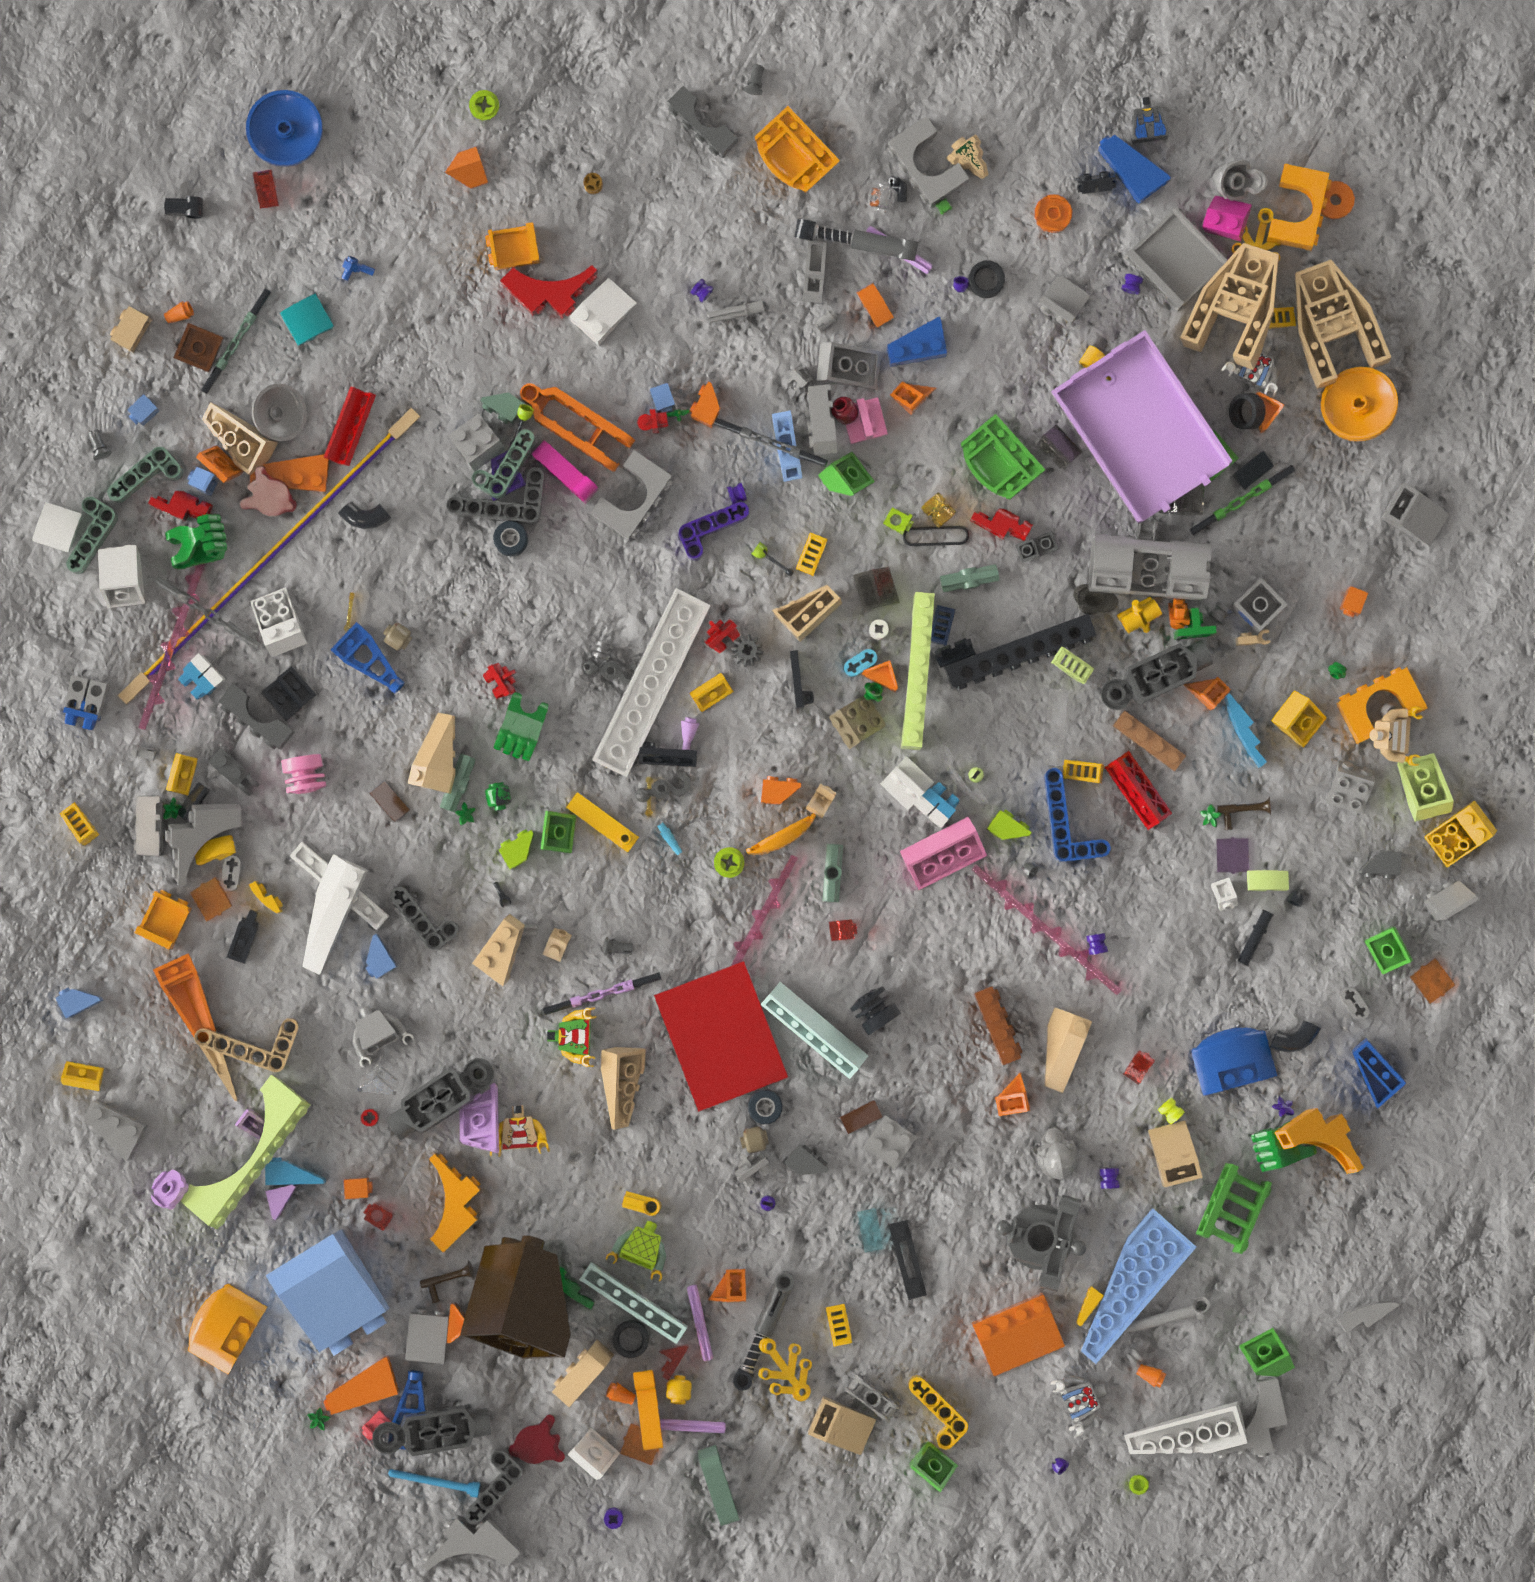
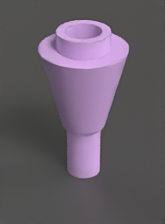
M685 717V720H681L682 737L684 740L682 750H690L691 741L700 724L696 722L697 719Z

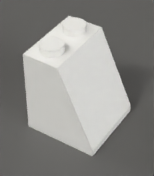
M125 545L123 547L99 549V588L107 608L145 604L141 559L137 546Z

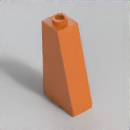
M389 1355L328 1393L324 1400L326 1410H330L332 1415L398 1395L400 1391Z

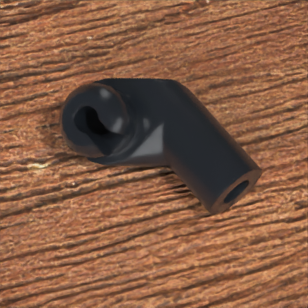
M891 176L888 179V184L897 191V202H907V184L899 177Z

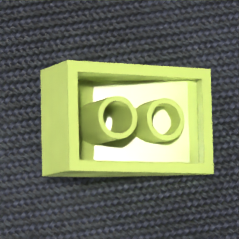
M1434 753L1421 756L1420 758H1413L1412 762L1419 764L1418 766H1411L1405 761L1404 763H1397L1408 806L1415 822L1452 812L1454 800Z

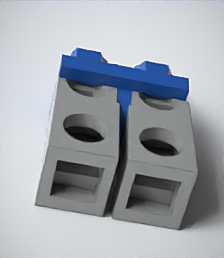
M71 675L63 710L66 713L65 724L76 726L78 716L84 717L82 728L94 730L97 721L101 720L110 684Z

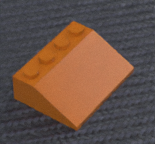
M1043 1293L971 1322L993 1376L1065 1347Z

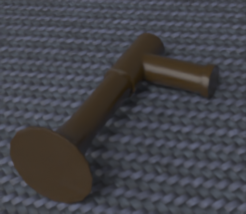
M1270 796L1261 803L1217 805V812L1224 814V830H1233L1231 813L1266 811L1271 816Z
M468 1260V1264L460 1270L420 1280L422 1289L428 1287L432 1304L440 1302L435 1285L464 1276L471 1277L474 1280L475 1275L472 1264Z

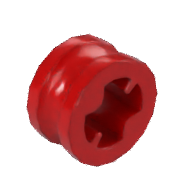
M367 1109L361 1114V1121L365 1126H374L379 1120V1115L374 1109ZM368 1112H372V1116L375 1115V1119L371 1123L365 1120Z

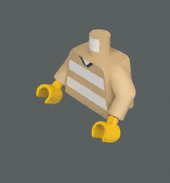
M1415 706L1411 710L1392 709L1381 720L1375 722V729L1371 730L1369 736L1374 741V748L1380 749L1381 754L1387 760L1404 763L1405 761L1411 766L1419 765L1412 762L1413 757L1420 758L1419 755H1405L1409 752L1411 718L1408 716L1416 719L1423 718L1422 715H1415V712L1423 710L1422 708Z

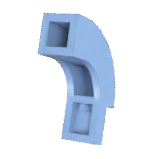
M791 410L772 414L775 439L797 447ZM777 449L783 481L801 479L800 460Z

